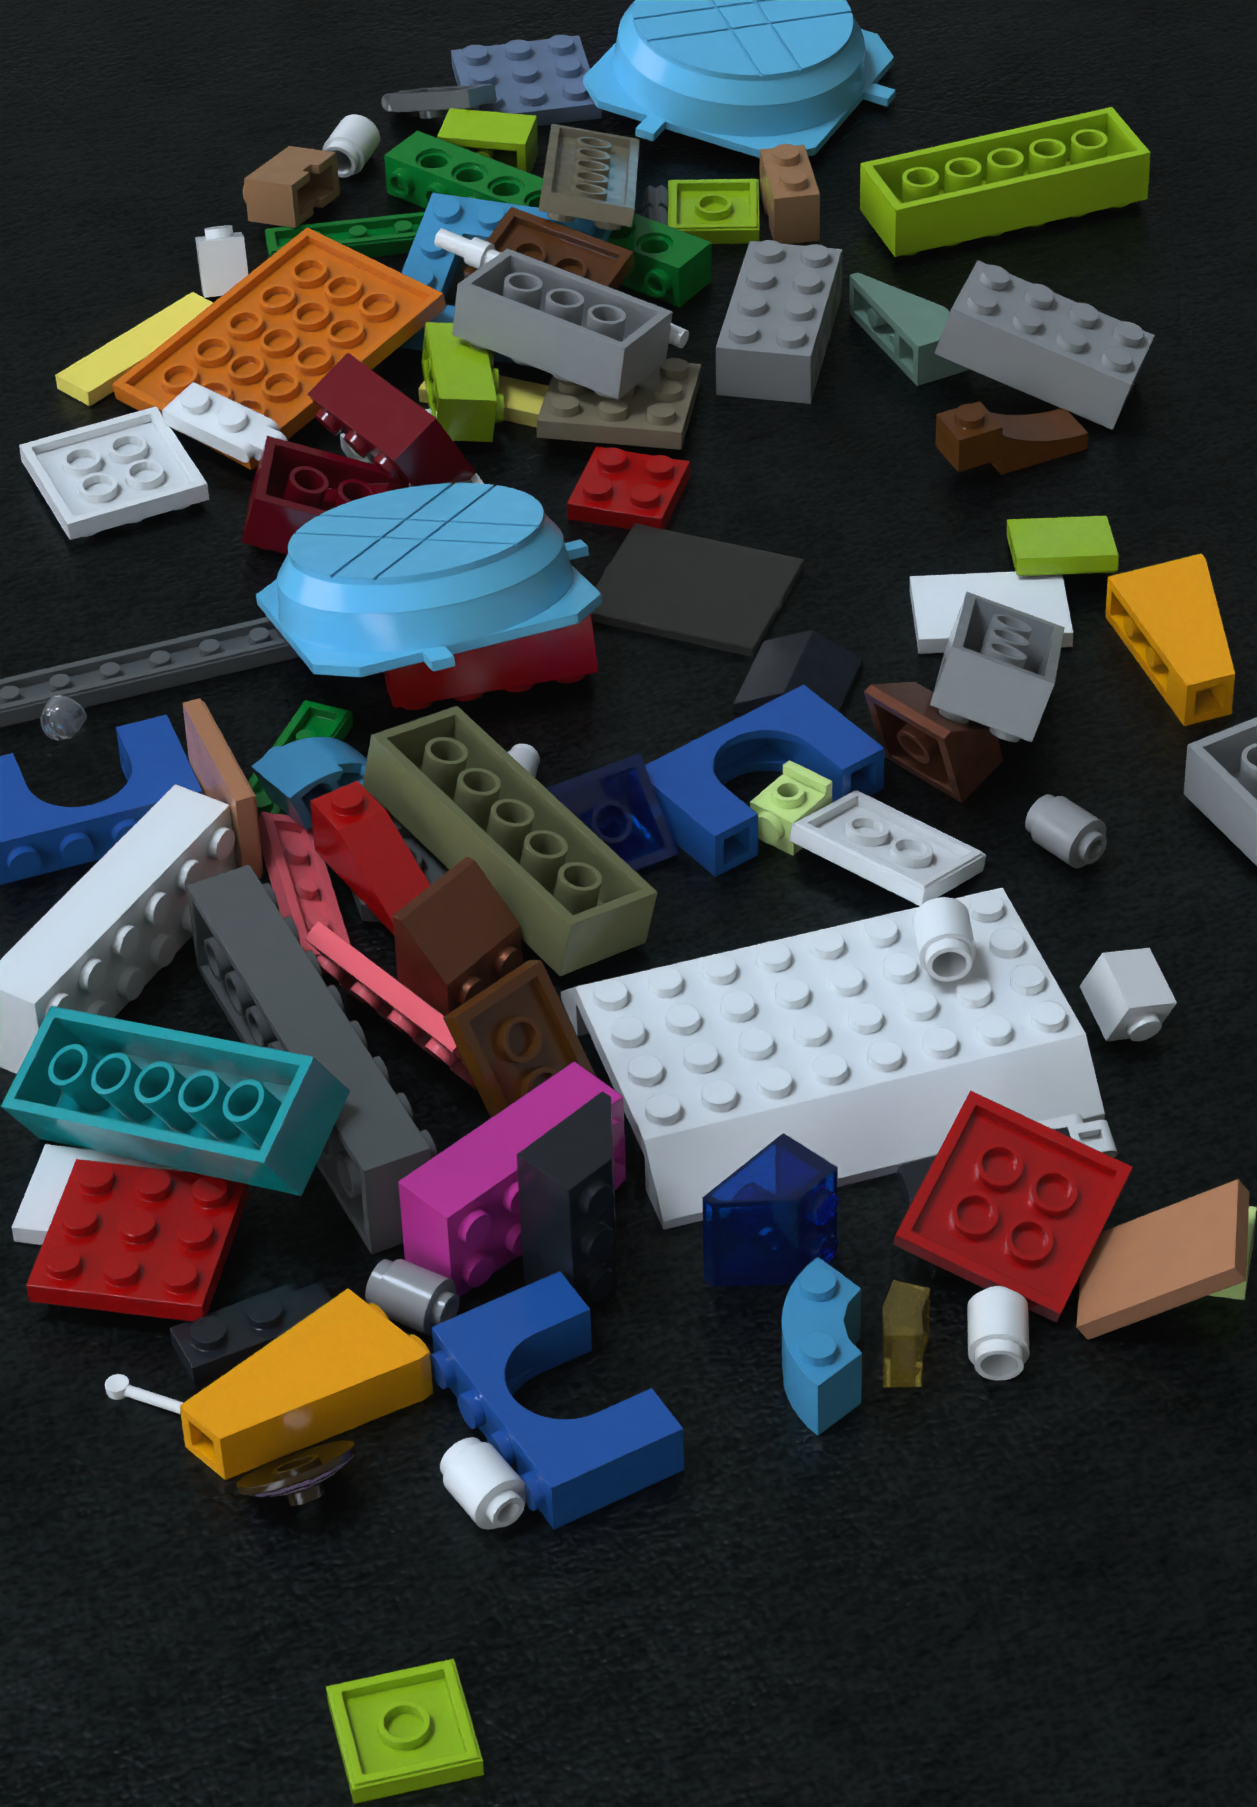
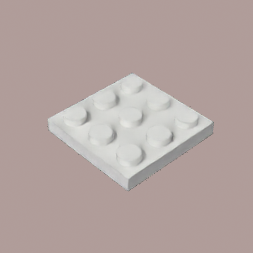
M156 406L19 445L22 463L69 540L92 536L99 531L127 523H137L151 516L172 510L185 509L192 504L209 500L207 482L172 429L165 425L164 418Z

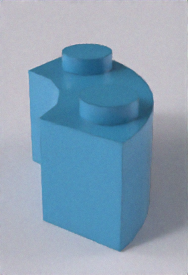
M311 737L297 740L284 746H275L268 750L263 758L251 767L268 798L304 829L308 830L313 827L310 801L357 780L363 785L367 758L341 740L330 737Z
M819 1257L808 1264L797 1276L788 1291L782 1312L783 1385L792 1408L804 1424L817 1436L861 1404L862 1353L855 1346L861 1338V1288Z

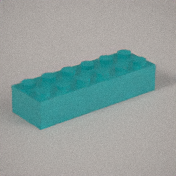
M50 1006L1 1107L39 1139L302 1196L350 1090L312 1056Z

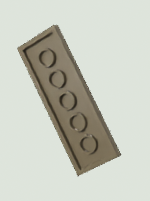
M551 124L539 211L548 212L547 216L550 219L561 222H573L575 217L594 220L593 224L596 227L606 230H620L621 226L632 227L635 210L639 139Z

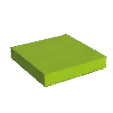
M759 179L668 181V226L707 240L711 244L760 242Z
M1107 516L1007 519V539L1016 575L1115 573V571H1118L1119 555Z
M454 1659L326 1686L327 1700L354 1804L484 1775L483 1759Z

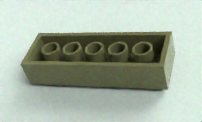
M458 706L371 735L362 786L449 870L466 856L475 860L521 926V939L559 976L646 943L658 892Z

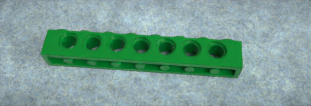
M416 131L384 155L387 194L420 207L427 208L432 193L539 208L543 178L423 132ZM636 213L633 216L632 227L621 226L620 230H611L607 242L633 251L635 264L621 285L681 307L712 282L711 242Z

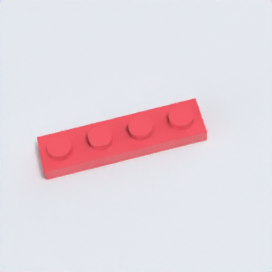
M261 812L258 819L261 851L272 888L277 898L279 912L283 918L290 916L293 919L303 950L305 952L312 950L316 958L320 955L304 939L317 921L350 944L326 863L315 851L313 827L306 830L289 815Z

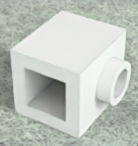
M230 225L205 228V236L195 237L204 298L224 295L248 275L244 236L242 232L233 233L232 226Z
M1150 948L1102 953L1080 985L1106 1041L1122 1039L1143 1041L1154 1036L1160 1031L1162 1023L1177 1003Z

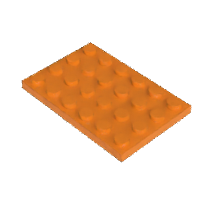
M306 228L112 384L114 394L117 400L138 411L156 406L163 416L162 410L192 382H195L274 420L279 426L280 432L288 440L314 419L315 414L319 411L307 394L347 353L354 356L371 370L374 369L423 328L426 322H430L446 308L444 294L314 230ZM190 437L191 439L207 446L208 448L226 456L227 458L245 466L250 470L254 469L259 464V461L254 458H252L249 462L244 463L209 445H206Z

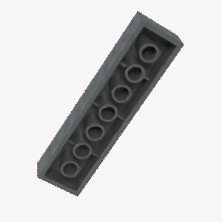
M250 865L187 885L196 965L203 979L242 1043L312 1056L350 1090L316 1164L371 1255L403 1244L398 1181L437 1155L431 1135L427 1130L419 1131L414 1124L412 1109L406 1096L402 1092L395 1094L391 1088L389 1074L380 1056L372 1058L368 1052L366 1038L360 1024L356 1020L349 1022L337 988L334 985L326 986L324 983L321 968L312 950L306 952L300 945V937L296 925L290 916L283 918L280 914L277 898L269 883L261 884Z

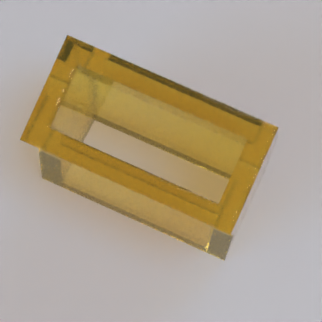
M895 1280L891 1284L882 1308L883 1388L922 1387V1359L929 1341L930 1288Z

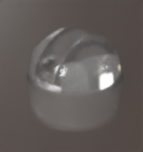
M54 695L50 697L42 710L40 724L46 736L52 740L61 741L74 737L86 721L87 716L82 706L73 699L62 695Z

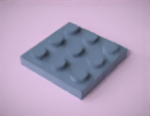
M555 35L550 39L535 41L512 40L507 44L470 45L464 49L451 50L452 68L458 86L495 84L497 101L480 105V111L536 115L537 126L602 118V109L596 107L583 85V76L590 70L579 35Z

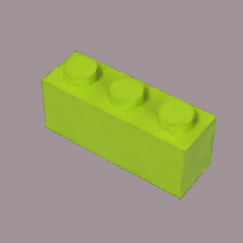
M426 322L421 364L430 414L439 421L453 441L493 442L495 423H502L504 417L503 394H498L499 371L498 368H493L494 351L477 348L469 341L452 335L453 323Z

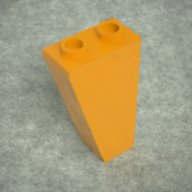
M1197 554L1109 576L1106 618L1183 726L1232 714L1235 671L1205 557L1202 554Z
M348 1288L181 1404L180 1413L185 1447L224 1480L230 1479L426 1399L433 1394L431 1353L419 1337L413 1334L407 1335L388 1319L385 1312L378 1305L366 1303Z

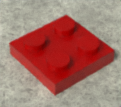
M596 447L567 502V517L569 520L662 535L690 479V461L672 459L664 455L653 456L628 452L619 448Z

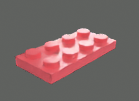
M317 921L304 939L320 953L317 957L320 968L337 980L339 985L363 1005L368 1004L376 1010L375 1012L400 1033L404 1032L410 1036L412 1041L436 1061L441 1060L450 1067L449 1069L456 1076L476 1090L477 1088L443 1019L444 1016L321 922Z

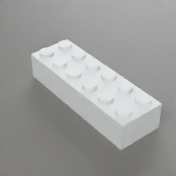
M175 784L0 960L1 1068L16 1074L18 1073L50 1006L114 1018L130 1001L140 995L144 986L162 967H166L171 963L176 952L193 936L187 885L237 869L234 846L235 833L232 829L229 804Z

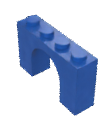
M802 685L636 770L637 811L714 877H717L758 855V814L724 786L727 782L750 772H783V765L790 760L832 781V803L855 790L871 796L884 789V747L807 686Z
M167 715L116 727L121 768L127 779V784L114 796L93 805L63 807L40 800L28 789L14 754L0 756V885L101 859L175 784L203 795L200 784Z
M561 1271L432 1327L434 1353L430 1355L431 1373L435 1381L442 1389L448 1387L457 1398L460 1412L467 1425L471 1429L478 1427L487 1438V1443L493 1445L525 1482V1504L532 1511L539 1509L553 1530L684 1470L683 1427L652 1388L600 1412L576 1419H554L540 1416L527 1410L513 1398L516 1391L531 1378L592 1351L590 1308Z

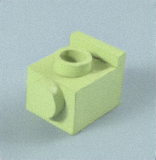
M790 760L783 765V774L750 801V808L758 814V839L794 856L803 847L789 841L792 824L832 803V781Z

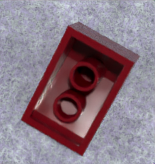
M267 436L253 481L241 543L253 545L264 550L288 554V543L293 534H296L300 527L314 517L363 497L408 488L409 483L400 476L394 481L391 480L376 465Z

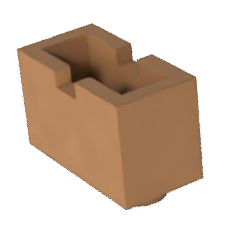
M781 144L774 148L760 149V198L765 215L769 217V228L773 241H777L780 244L820 241V193L805 145Z
M288 146L244 178L243 199L247 204L248 221L297 228L314 215V207L323 208L340 195L336 152Z

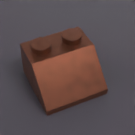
M916 682L871 684L864 691L879 744L884 747V757L957 801L963 803L1003 761L998 738L989 731V726L969 720L967 724H961L946 719L939 714V708L930 705L933 692Z
M468 856L393 915L398 982L443 1016H446L523 964L521 926L477 862Z

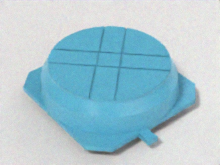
M635 0L625 11L620 21L616 43L583 76V85L597 108L641 121L635 130V136L654 141L664 129L758 158H760V149L774 148L781 144L805 145L808 156L816 155L862 100L888 106L896 94L895 89L877 84L892 67L893 55L878 34L860 28L846 0Z
M452 483L408 487L374 494L337 506L320 514V516L314 517L300 527L296 534H293L288 543V554L278 572L277 579L257 593L256 600L257 605L313 674L364 677L425 662L433 672L454 667L456 665L453 654L579 624L602 604V596L570 562L572 559L588 556V546L581 539L565 543L561 530L544 513L542 505L533 496L514 488L499 485L494 487L492 484L455 483L454 485Z

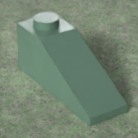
M861 273L850 275L849 314L916 386L967 371L966 367L934 354L950 314L946 307Z

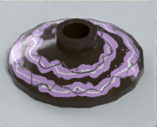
M342 1440L304 1449L277 1459L240 1479L237 1482L239 1494L257 1497L286 1495L290 1506H298L316 1500L326 1493L322 1481L341 1469L354 1456L356 1447L353 1441Z

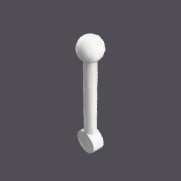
M112 1375L105 1382L106 1393L111 1399L121 1400L129 1397L181 1415L180 1405L183 1402L132 1386L125 1375Z

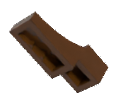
M979 401L936 414L935 446L957 472L991 463L1003 475L1088 449V432L1068 410L1062 408L1037 414L1003 415L989 412Z

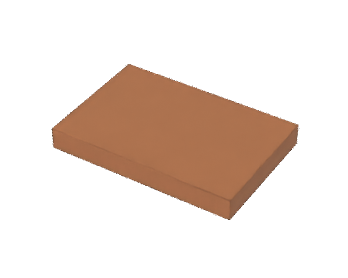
M201 698L184 702L182 704L189 763L200 784L203 795L230 805L232 829L235 833L234 846L237 868L250 865L258 879H261L264 873L256 796L205 702Z
M1237 1179L1103 1231L1080 1275L1076 1325L1078 1330L1089 1340L1245 1282L1249 1217V1191Z

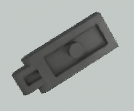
M478 84L401 90L385 94L382 97L381 104L384 110L388 112L419 111L420 119L445 116V110L449 108L480 111V105L496 102L497 98L495 84Z

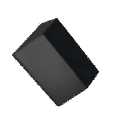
M602 1091L517 1154L524 1281L532 1284L561 1271L587 1306L603 1300L612 1291L613 1287L617 1285L611 1097Z

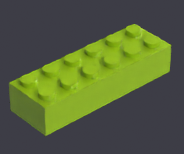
M1109 107L863 162L860 164V210L894 257L902 255L911 256L924 250L942 246H955L963 241L985 236H998L1011 230L1029 226L1037 227L1050 221L1068 217H1081L1090 212L1111 207H1124L1129 203L1148 199L1151 152L1114 108Z

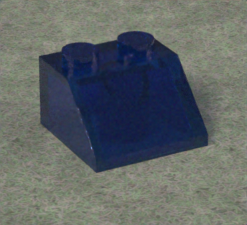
M640 753L546 788L634 871L679 854Z
M782 1133L702 1197L704 1281L712 1287L791 1284L804 1268L817 1257L828 1263L833 1258L838 1247V1167Z

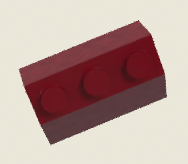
M349 353L307 394L319 409L315 414V418L334 436L342 431L345 434L343 438L346 443L361 457L366 458L369 453L375 457L373 459L375 465L393 481L400 476L415 487L470 480L476 474L471 464L433 415Z

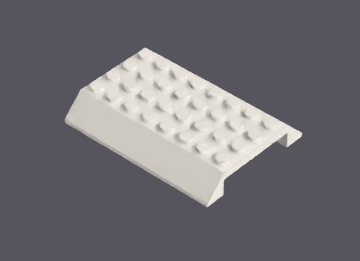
M1003 887L955 898L962 902L969 911L976 947V957L972 963L971 970L967 975L955 981L943 982L936 980L921 966L913 927V916L918 909L916 907L561 991L562 1003L577 1036L590 1034L614 1090L623 1096L624 1112L645 1157L646 1192L663 1230L897 1173L899 1165L936 1157L970 1090L1034 1121L1071 1114H1080L1084 1123L1104 1120L1105 1112L1086 1033Z

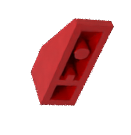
M357 780L310 801L315 851L394 935L393 915L427 889L430 883L387 811Z

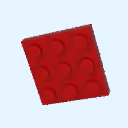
M970 1090L895 1235L893 1245L984 1289L993 1286H1003L1018 1292L1027 1300L1030 1311L1057 1323L1133 1167Z
M76 1159L26 1284L29 1302L192 1322L207 1316L249 1197L248 1184L192 1172Z

